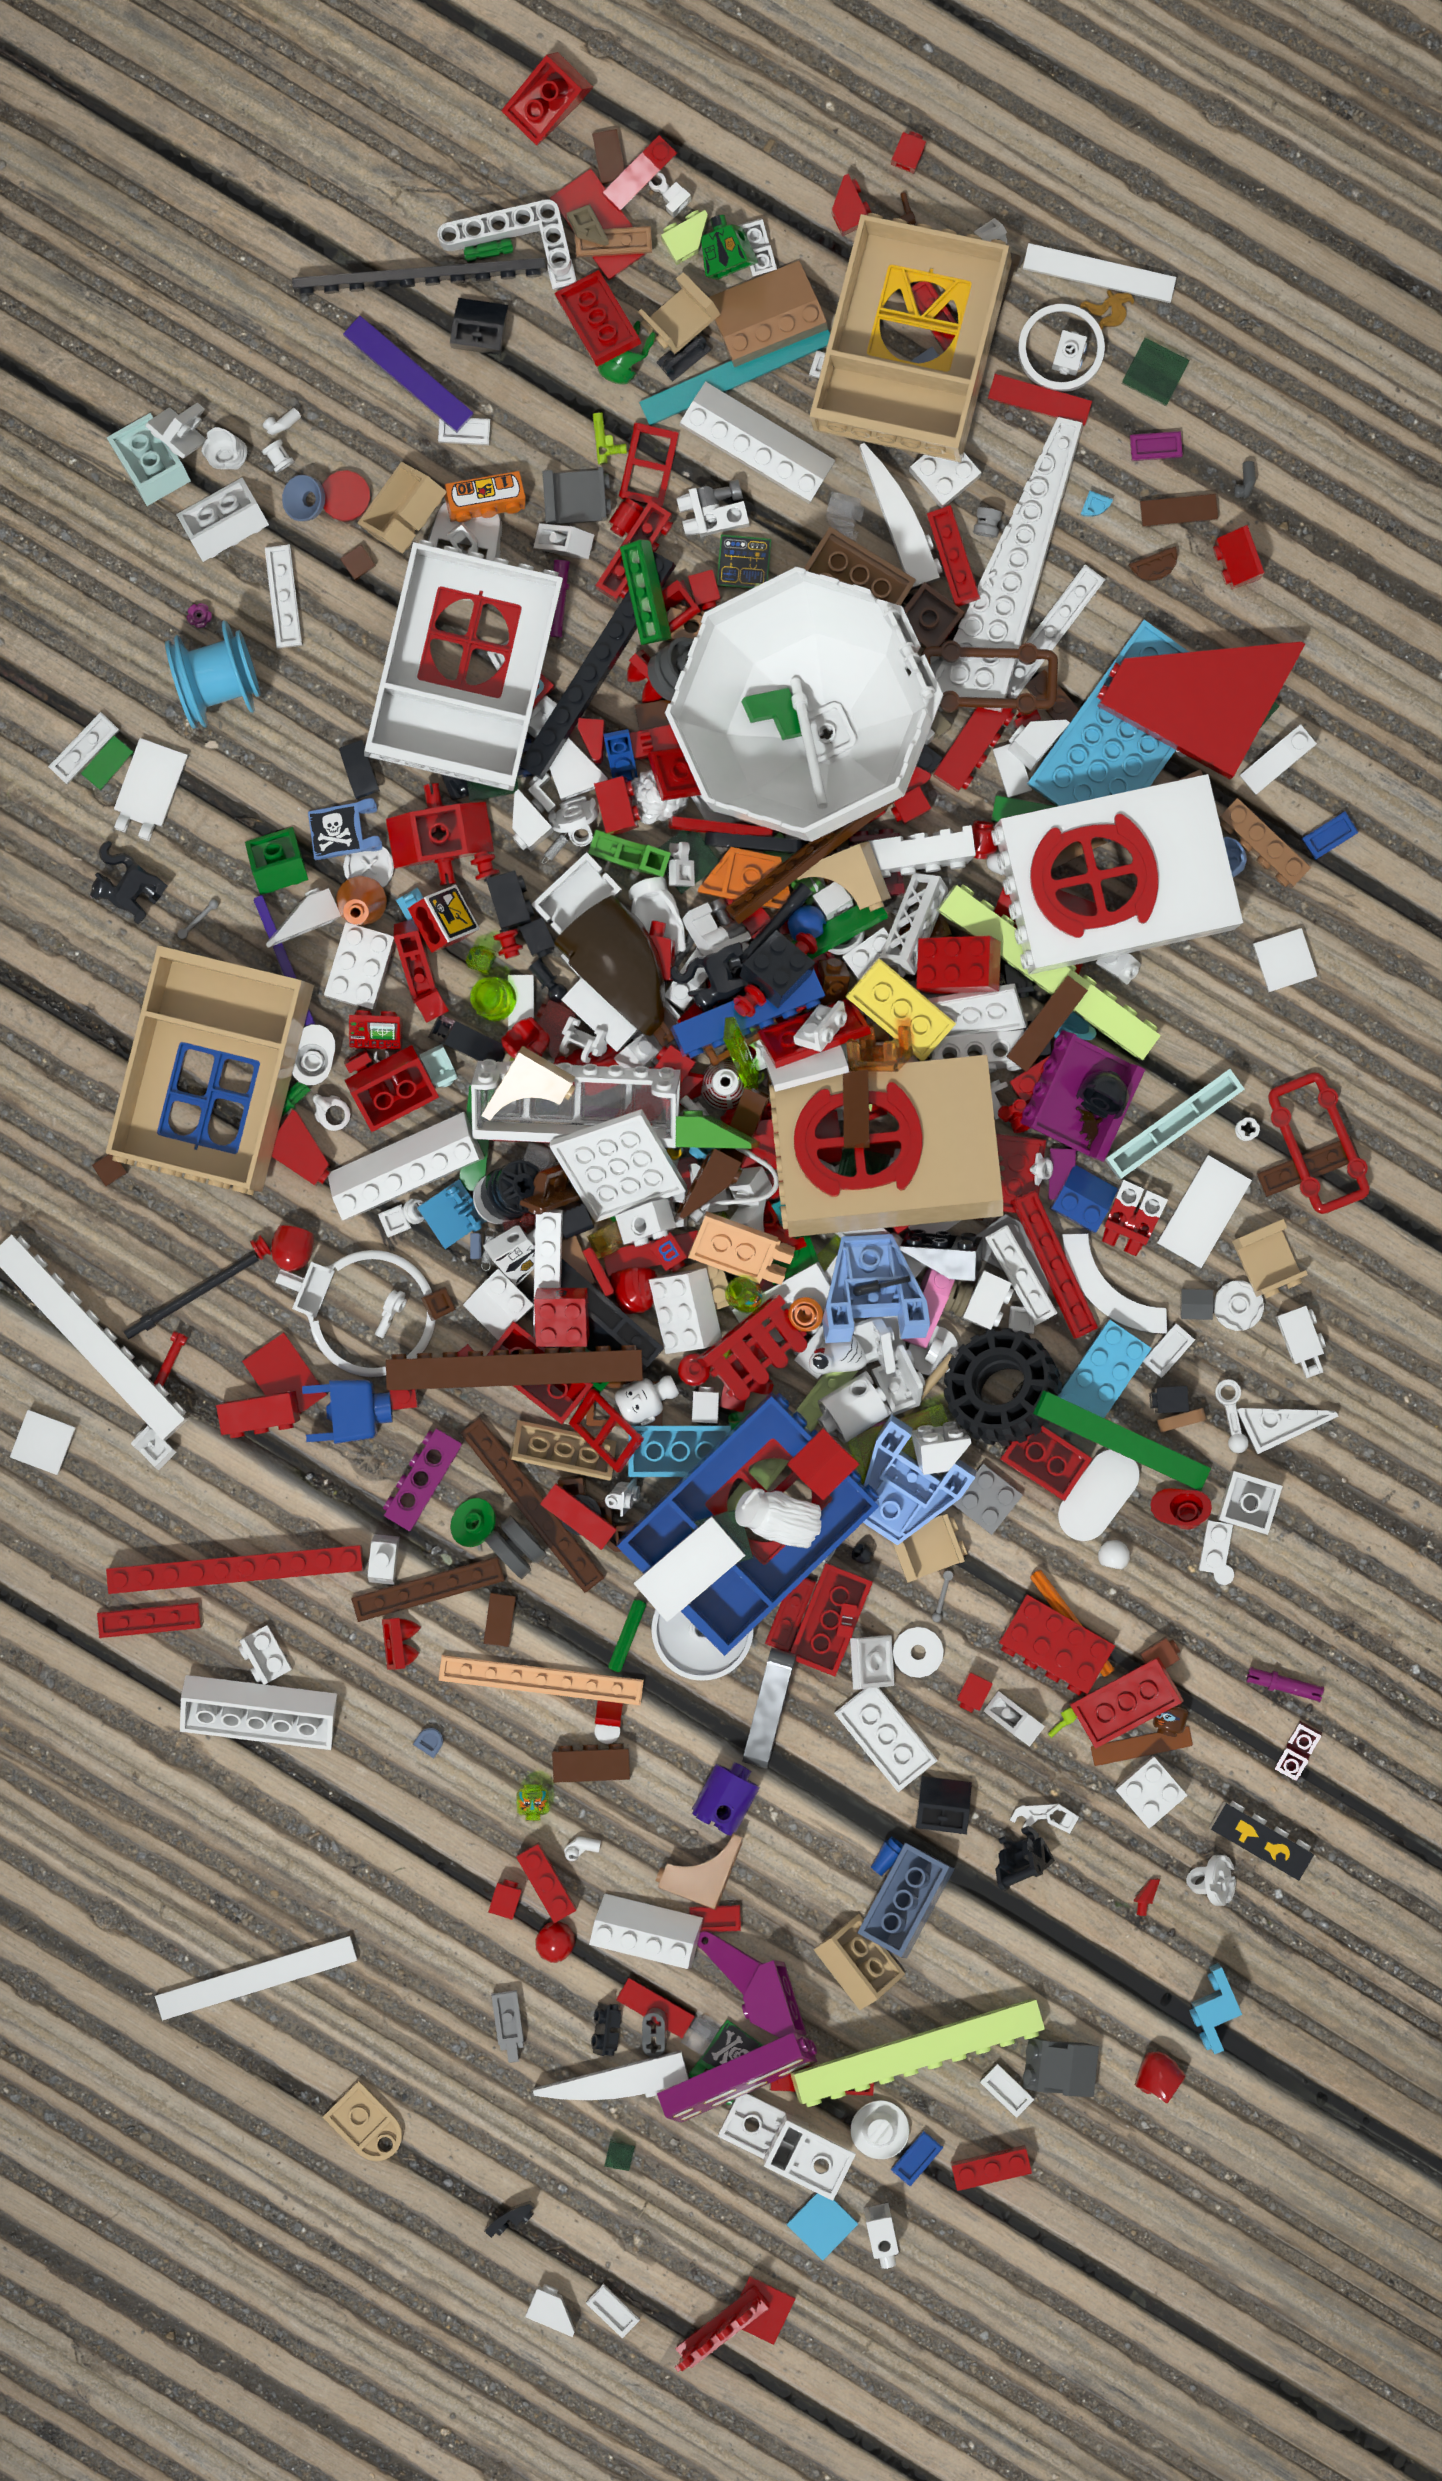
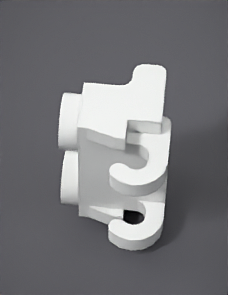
M570 1016L561 1033L564 1035V1038L560 1044V1052L567 1054L569 1052L567 1045L571 1043L584 1049L581 1055V1061L584 1063L590 1062L591 1058L588 1057L590 1052L594 1056H602L606 1052L608 1044L604 1040L606 1031L596 1028L594 1033L597 1036L589 1035L574 1028V1025L579 1026L581 1021Z

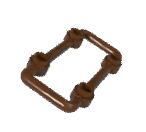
M947 641L943 646L927 647L921 653V656L925 654L929 665L931 664V656H940L949 663L958 661L960 657L1019 659L1025 665L1033 664L1037 659L1048 660L1047 699H1036L1030 693H1022L1018 698L959 697L954 691H945L939 705L945 712H954L959 707L1015 708L1021 714L1028 715L1033 713L1035 709H1050L1057 701L1058 657L1052 650L1037 649L1032 643H1024L1019 649L961 647L955 641Z

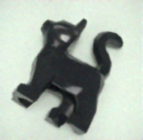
M106 841L100 846V859L112 866L123 863L127 869L117 886H114L108 877L96 873V879L92 885L90 896L94 900L106 899L116 908L131 913L134 916L133 921L139 925L147 914L136 902V899L143 892L149 896L150 902L156 904L168 885L157 876L146 872L131 856L125 853L110 855L109 850L112 842Z
M738 942L726 946L716 953L693 959L689 962L684 974H681L676 966H672L671 978L679 984L688 983L694 978L697 968L705 969L711 987L699 988L688 992V996L693 997L696 1005L705 1013L712 1010L719 1001L731 999L748 985L742 978H735L732 970L738 966L742 967L748 957L743 956V946Z

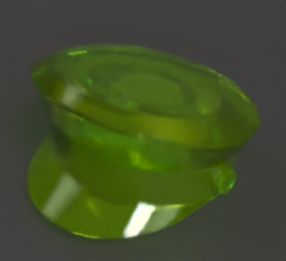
M488 977L476 982L470 993V1001L472 1007L477 1011L476 1013L484 1019L501 1021L513 1012L516 1005V993L513 986L507 980L500 977Z

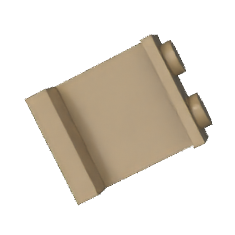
M684 272L676 278L682 289L649 317L642 309L638 311L643 320L640 324L649 335L655 332L657 343L664 350L668 347L674 354L721 315L713 301Z
M1284 1219L1232 1241L1256 1297L1263 1294L1265 1298L1280 1293L1279 1287L1287 1285L1288 1289L1302 1283V1277L1308 1275L1306 1270L1300 1272L1282 1230L1287 1229Z
M947 1513L937 1516L899 1545L893 1543L907 1583L957 1563L965 1562L963 1556L968 1554L963 1541L958 1542L954 1532L959 1530L954 1517L949 1518Z

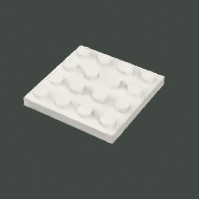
M642 1109L550 1140L549 1147L595 1222L652 1201L666 1199L686 1192L687 1185Z

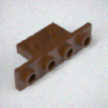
M559 1164L542 1170L536 1175L533 1196L522 1199L520 1205L528 1208V1211L533 1214L541 1215L560 1206H565L568 1203L579 1201L581 1198L572 1183L568 1182L569 1178Z

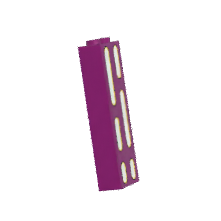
M793 2032L659 2092L657 2096L665 2117L682 2123L790 2075L792 2072L816 2063L815 2054H817V2048L812 2040Z

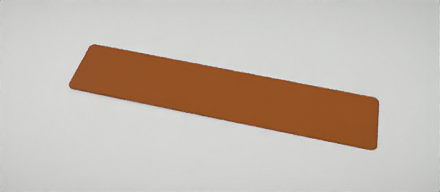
M1186 1726L1184 1732L1177 1734L1176 1737L1152 1733L1106 1743L1096 1749L1094 1746H1091L1094 1765L1099 1766L1190 1747L1193 1745L1190 1728Z

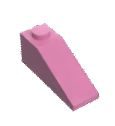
M931 1268L926 1270L920 1289L928 1305L930 1319L926 1338L902 1339L903 1341L923 1349L927 1348L951 1293L954 1279H949Z

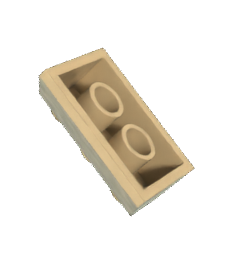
M857 1914L828 1936L814 1951L857 2008L862 2010L878 2000L905 1973L885 1948L857 1933L864 1921L861 1915Z

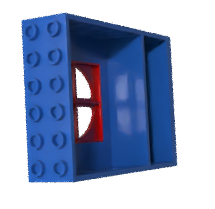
M771 1392L627 1531L617 1543V1547L644 1574L711 1516L718 1522L744 1552L745 1556L683 1608L681 1612L724 1656L879 1507V1494L869 1484L865 1487L860 1482V1474L854 1469L824 1500L812 1491L811 1503L819 1505L821 1508V1532L815 1536V1540L811 1542V1547L809 1548L783 1545L775 1541L761 1542L752 1540L745 1535V1530L748 1527L740 1526L738 1523L735 1524L731 1521L728 1514L727 1501L734 1481L742 1478L753 1490L759 1488L765 1492L781 1491L784 1493L799 1478L793 1471L774 1490L767 1491L749 1473V1466L758 1461L771 1458L790 1461L818 1433L817 1430L814 1429L811 1432L806 1427L807 1420L798 1411L794 1414L788 1408L790 1403L780 1393L775 1395Z

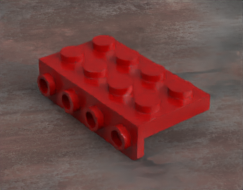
M1027 1594L998 1642L1002 1645L1001 1651L1013 1658L1015 1654L1025 1658L1022 1663L1034 1670L1039 1666L1047 1671L1044 1676L1056 1683L1060 1679L1069 1684L1067 1689L1079 1696L1082 1692L1085 1694L1089 1693L1115 1647L1112 1643Z

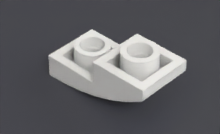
M760 218L739 224L738 226L743 228L758 259L757 264L750 266L752 276L777 270L763 219Z

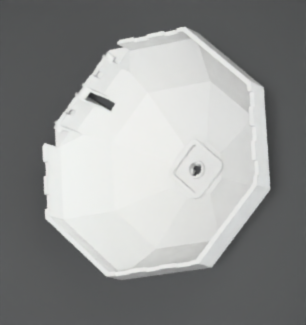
M795 567L704 613L697 637L693 640L688 653L687 663L684 670L680 673L674 688L676 691L671 703L667 706L665 714L702 797L712 810L812 842L905 795L941 703L943 693L925 654L919 656L917 653L921 645L902 606L875 598L870 589L858 585H850L822 574L818 575L808 572L806 569ZM907 668H909V670L911 671L910 676L908 675V673H907V671H906ZM793 678L800 679L802 691L807 697L808 706L806 709L828 804L825 809H819L817 806L802 736L782 740L773 719L750 723L741 702L744 697L789 688L793 696L790 680ZM824 729L833 730L831 738L827 740L825 738L821 739L820 736L824 734Z

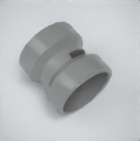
M978 507L976 514L978 522L974 525L973 533L983 537L997 538L999 532L997 524L1001 520L1002 512L991 508Z

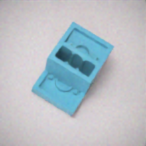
M1219 1963L1210 1966L1211 1973L1207 1975L1212 1988L1216 1992L1191 2002L1193 2009L1189 2010L1196 2026H1201L1203 2030L1199 2035L1206 2050L1211 2049L1214 2054L1224 2051L1214 2027L1242 2015L1223 1968Z

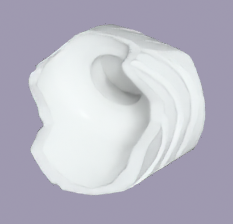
M215 427L207 432V439L203 444L202 454L215 469L237 470L246 460L247 446L241 439L229 431Z

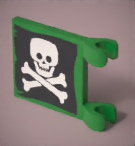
M726 2020L688 2076L693 2078L702 2074L705 2068L711 2070L764 2045L729 2020ZM733 2100L727 2102L726 2104L730 2105L733 2102Z

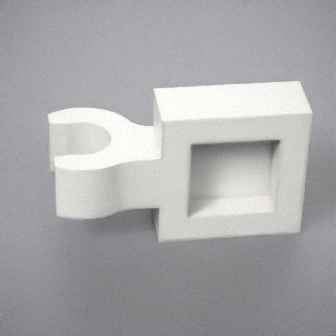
M688 842L670 843L669 852L674 860H669V886H695L694 861L688 858L690 850Z

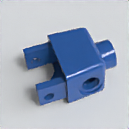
M329 1380V1384L302 1386L303 1394L330 1392L331 1402L326 1406L327 1419L333 1425L332 1433L306 1435V1442L334 1440V1444L371 1439L377 1436V1424L393 1423L390 1392L375 1393L374 1384L370 1380Z

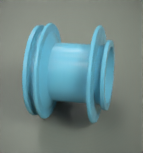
M225 620L222 621L224 641L191 651L185 648L183 641L178 635L174 637L175 644H172L170 640L165 641L166 654L174 684L185 715L193 729L198 727L197 722H200L204 728L207 727V707L243 696L248 710L254 713L255 706L252 694H255L256 697L261 696L256 672L244 637L240 630L235 632L236 636H233L230 626Z

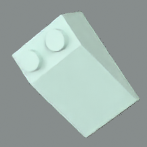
M151 413L107 437L108 442L146 506L191 482L178 456L163 441L154 437L145 426L153 418Z

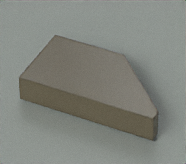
M590 204L567 213V219L578 238L604 246L609 245V240Z

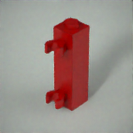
M671 725L629 733L635 761L648 758V754L651 751L680 747Z

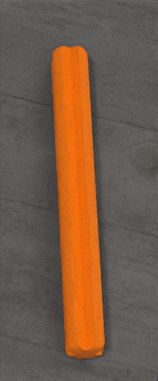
M1041 1570L1034 1572L1030 1579L1053 1610L1082 1626ZM1108 1660L1100 1672L1104 1677L1114 1671V1667Z

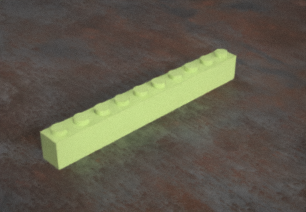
M962 884L961 887L958 885L952 887L936 911L970 936H992L1001 941L1000 958L1050 995L1055 992L1067 975L1088 990L1073 1012L1137 1059L1143 1060L1161 1036L1156 1032L1158 1028L1146 1019L1144 1022L1135 1017L1137 1015L1135 1010L1126 1004L1124 1007L1120 1006L1115 1002L1117 997L1106 989L1101 992L1095 987L1097 983L1089 976L1084 975L1081 977L1074 972L1077 969L1074 965L1028 975L1027 969H1023L1020 955L1023 954L1021 944L1018 945L1015 939L1014 930L1016 928L1013 927L1015 922L1004 914L1002 917L993 912L995 907L984 899L981 902L972 897L974 892L967 886Z
M1028 1999L790 2074L799 2103L811 2107L822 2103L821 2099L831 2096V2099H837L846 2096L845 2091L854 2088L856 2092L869 2089V2084L879 2081L880 2084L894 2081V2076L899 2074L908 2077L919 2073L918 2069L925 2066L928 2069H934L942 2066V2061L952 2059V2062L966 2059V2054L976 2051V2054L991 2051L990 2046L999 2043L1000 2047L1014 2044V2039L1024 2036L1025 2040L1039 2036L1038 2031L1045 2030L1037 2000Z

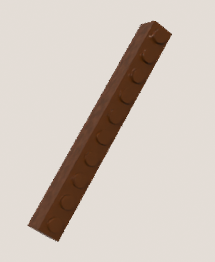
M636 1345L621 1346V1351H611V1346H597L596 1352H585V1347H571L570 1353H560V1348H545V1354H534V1349H520L519 1355H509V1350H494V1356H483V1351H468V1357H458V1352H442V1358H432V1353H417L416 1359H407V1354H391V1359L386 1360L387 1390L643 1381L642 1350H637Z

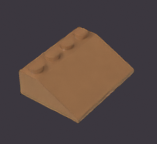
M800 261L709 297L721 314L714 321L734 367L828 330L825 316Z
M829 527L804 567L808 572L818 575L822 574L838 579L840 582L870 589L875 598L900 606L916 582L915 578L832 527Z

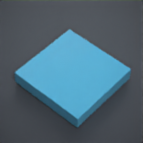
M816 2193L786 2225L821 2260H824L858 2225V2222L835 2200L832 2201Z

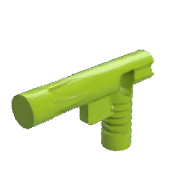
M594 413L593 422L598 465L608 464L607 456L627 454L626 444L614 445L613 436H605L603 413ZM605 448L607 452L600 455L599 449Z

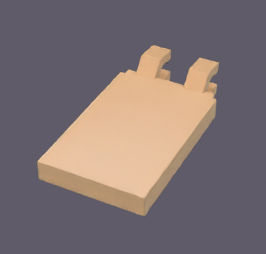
M706 1211L688 1258L742 1278L750 1279L759 1284L762 1279L782 1285L786 1268L772 1264V1261L775 1259L790 1264L794 1256L795 1247L780 1243L781 1241L776 1236Z

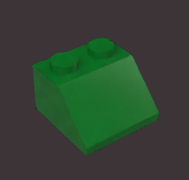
M293 827L245 841L252 874L260 895L309 880Z

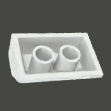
M243 478L236 480L176 514L203 562L215 557L223 550L238 544L248 536L260 532L269 525Z

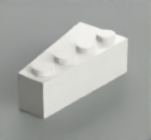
M971 825L963 826V830L957 833H953L950 829H943L933 833L931 837H928L927 833H918L908 836V840H903L902 836L869 841L883 878L890 877L893 872H900L901 875L915 874L918 869H925L926 872L940 871V867L950 866L952 870L962 869L976 855Z

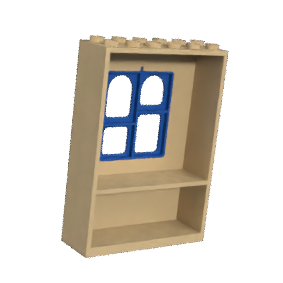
M157 946L106 1154L113 1155V1161L133 1166L135 1161H137V1167L157 1172L158 1168L161 1167V1173L181 1178L182 1174L185 1173V1179L206 1183V1179H209V1185L230 1189V1185H233V1191L253 1195L254 1191L262 1192L314 985L274 973ZM189 1049L214 1056V1063L204 1096L182 1092L177 1088L184 1056ZM227 1059L253 1065L254 1070L247 1093H239L220 1087L219 1083L224 1063ZM218 1098L241 1103L244 1106L238 1134L235 1140L227 1145L214 1143L208 1133L214 1102ZM175 1101L196 1105L201 1108L197 1128L186 1136L176 1134L169 1124L172 1104Z

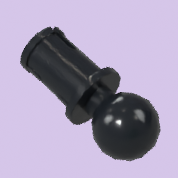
M541 958L538 959L528 969L531 970L542 984L541 989L545 987L549 989L548 996L551 1001L555 1003L563 1002L561 999L568 993L567 988L563 984L556 983L554 980L558 976H554Z

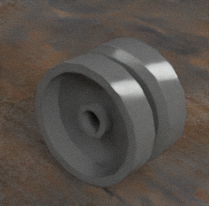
M687 637L676 638L666 647L656 652L649 660L648 677L657 693L666 700L672 701L676 691L674 688L681 671L685 668L689 657L688 653L694 639Z
M510 1515L501 1523L502 1530L509 1537L507 1540L497 1531L490 1533L484 1540L498 1557L522 1580L531 1572V1566L523 1557L526 1555L533 1563L539 1564L548 1554L538 1544L539 1541L533 1534Z

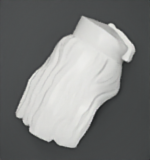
M663 877L646 878L634 884L628 892L629 899L633 900L631 913H634L639 918L648 933L651 921L666 923L664 938L675 941V955L679 954L680 951L684 952L686 950L684 926L674 896L668 891L666 879Z
M759 1488L749 1490L742 1495L735 1510V1519L740 1526L748 1527L762 1538L783 1545L809 1548L811 1547V1542L815 1540V1536L821 1532L820 1506L808 1501L794 1499L781 1491L765 1492Z

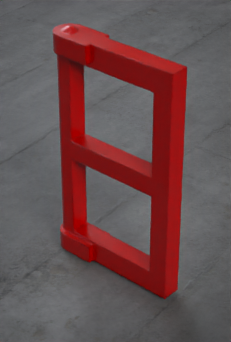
M634 423L625 471L618 495L619 498H629L646 504L651 500L663 507L678 432ZM640 432L671 439L665 465L634 458ZM633 465L663 472L658 498L627 491Z
M595 1388L588 1392L583 1403L569 1422L575 1431L616 1472L622 1471L635 1450L639 1448L644 1440V1437ZM595 1401L611 1416L596 1438L580 1424ZM616 1423L632 1437L617 1460L602 1446V1443Z

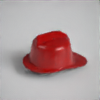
M1163 1489L1152 1497L1150 1503L1151 1512L1155 1518L1163 1523L1176 1525L1185 1530L1198 1527L1208 1519L1212 1511L1211 1501L1208 1496L1201 1491Z

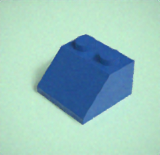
M1075 1165L1049 1209L1088 1231L1096 1233L1110 1209L1118 1188Z

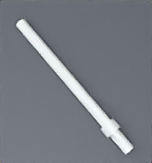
M793 678L790 680L793 693L791 697L792 705L798 715L817 806L819 809H825L828 804L806 709L808 706L807 697L802 691L800 679Z

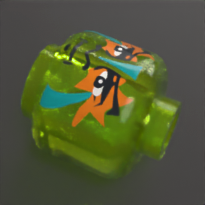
M747 1277L733 1279L725 1291L727 1303L741 1313L755 1311L760 1306L763 1298L760 1286Z
M541 1784L522 1785V1789L516 1793L517 1813L525 1816V1821H541V1816L549 1813V1791L543 1789Z

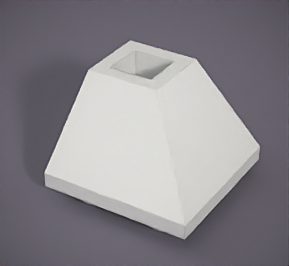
M954 1421L946 1422L943 1426L938 1427L931 1425L920 1426L918 1430H912L911 1435L918 1467L923 1475L949 1471L971 1444V1438L966 1430L962 1429Z

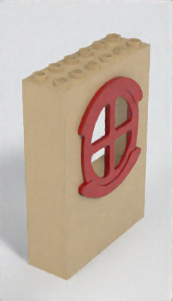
M987 1055L849 1069L848 1073L868 1070L869 1104L888 1111L899 1124V1129L895 1132L870 1134V1144L894 1141L901 1144V1151L896 1160L885 1170L874 1175L866 1173L864 1148H854L857 1174L854 1177L839 1175L829 1170L821 1163L817 1156L819 1149L844 1147V1137L818 1139L815 1136V1130L820 1121L831 1111L843 1106V1074L775 1092L773 1085H769L778 1181H782L778 1182L781 1205H786L781 1206L783 1229H788L789 1237L1003 1216V1194Z

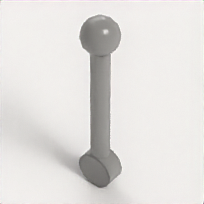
M215 899L211 900L209 906L185 929L178 931V937L180 939L187 938L188 932L212 909L218 908V901Z
M945 1571L943 1574L944 1583L936 1613L932 1615V1620L937 1623L942 1619L941 1610L949 1581L953 1578L951 1571Z

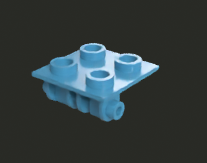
M459 1179L417 1207L444 1249L471 1231H478L482 1228L481 1225L486 1222L476 1211L473 1199Z

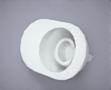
M309 1025L303 1028L292 1072L293 1076L300 1083L316 1085L323 1082L329 1075L335 1052V1039L326 1027Z

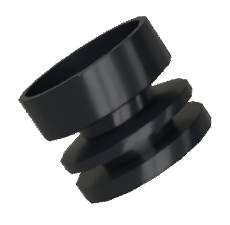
M517 1160L491 1171L484 1178L481 1185V1199L487 1211L500 1220H512L529 1213L528 1208L520 1205V1201L533 1196L535 1189L534 1179L540 1172L539 1168L529 1161Z

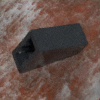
M442 1015L437 1017L428 1038L476 1061L491 1059L496 1062H502L505 1058V1049L501 1043Z

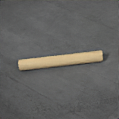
M948 1353L926 1379L921 1401L949 1369L948 1363L952 1357L955 1358L954 1355ZM915 1408L905 1411L903 1414L909 1416Z

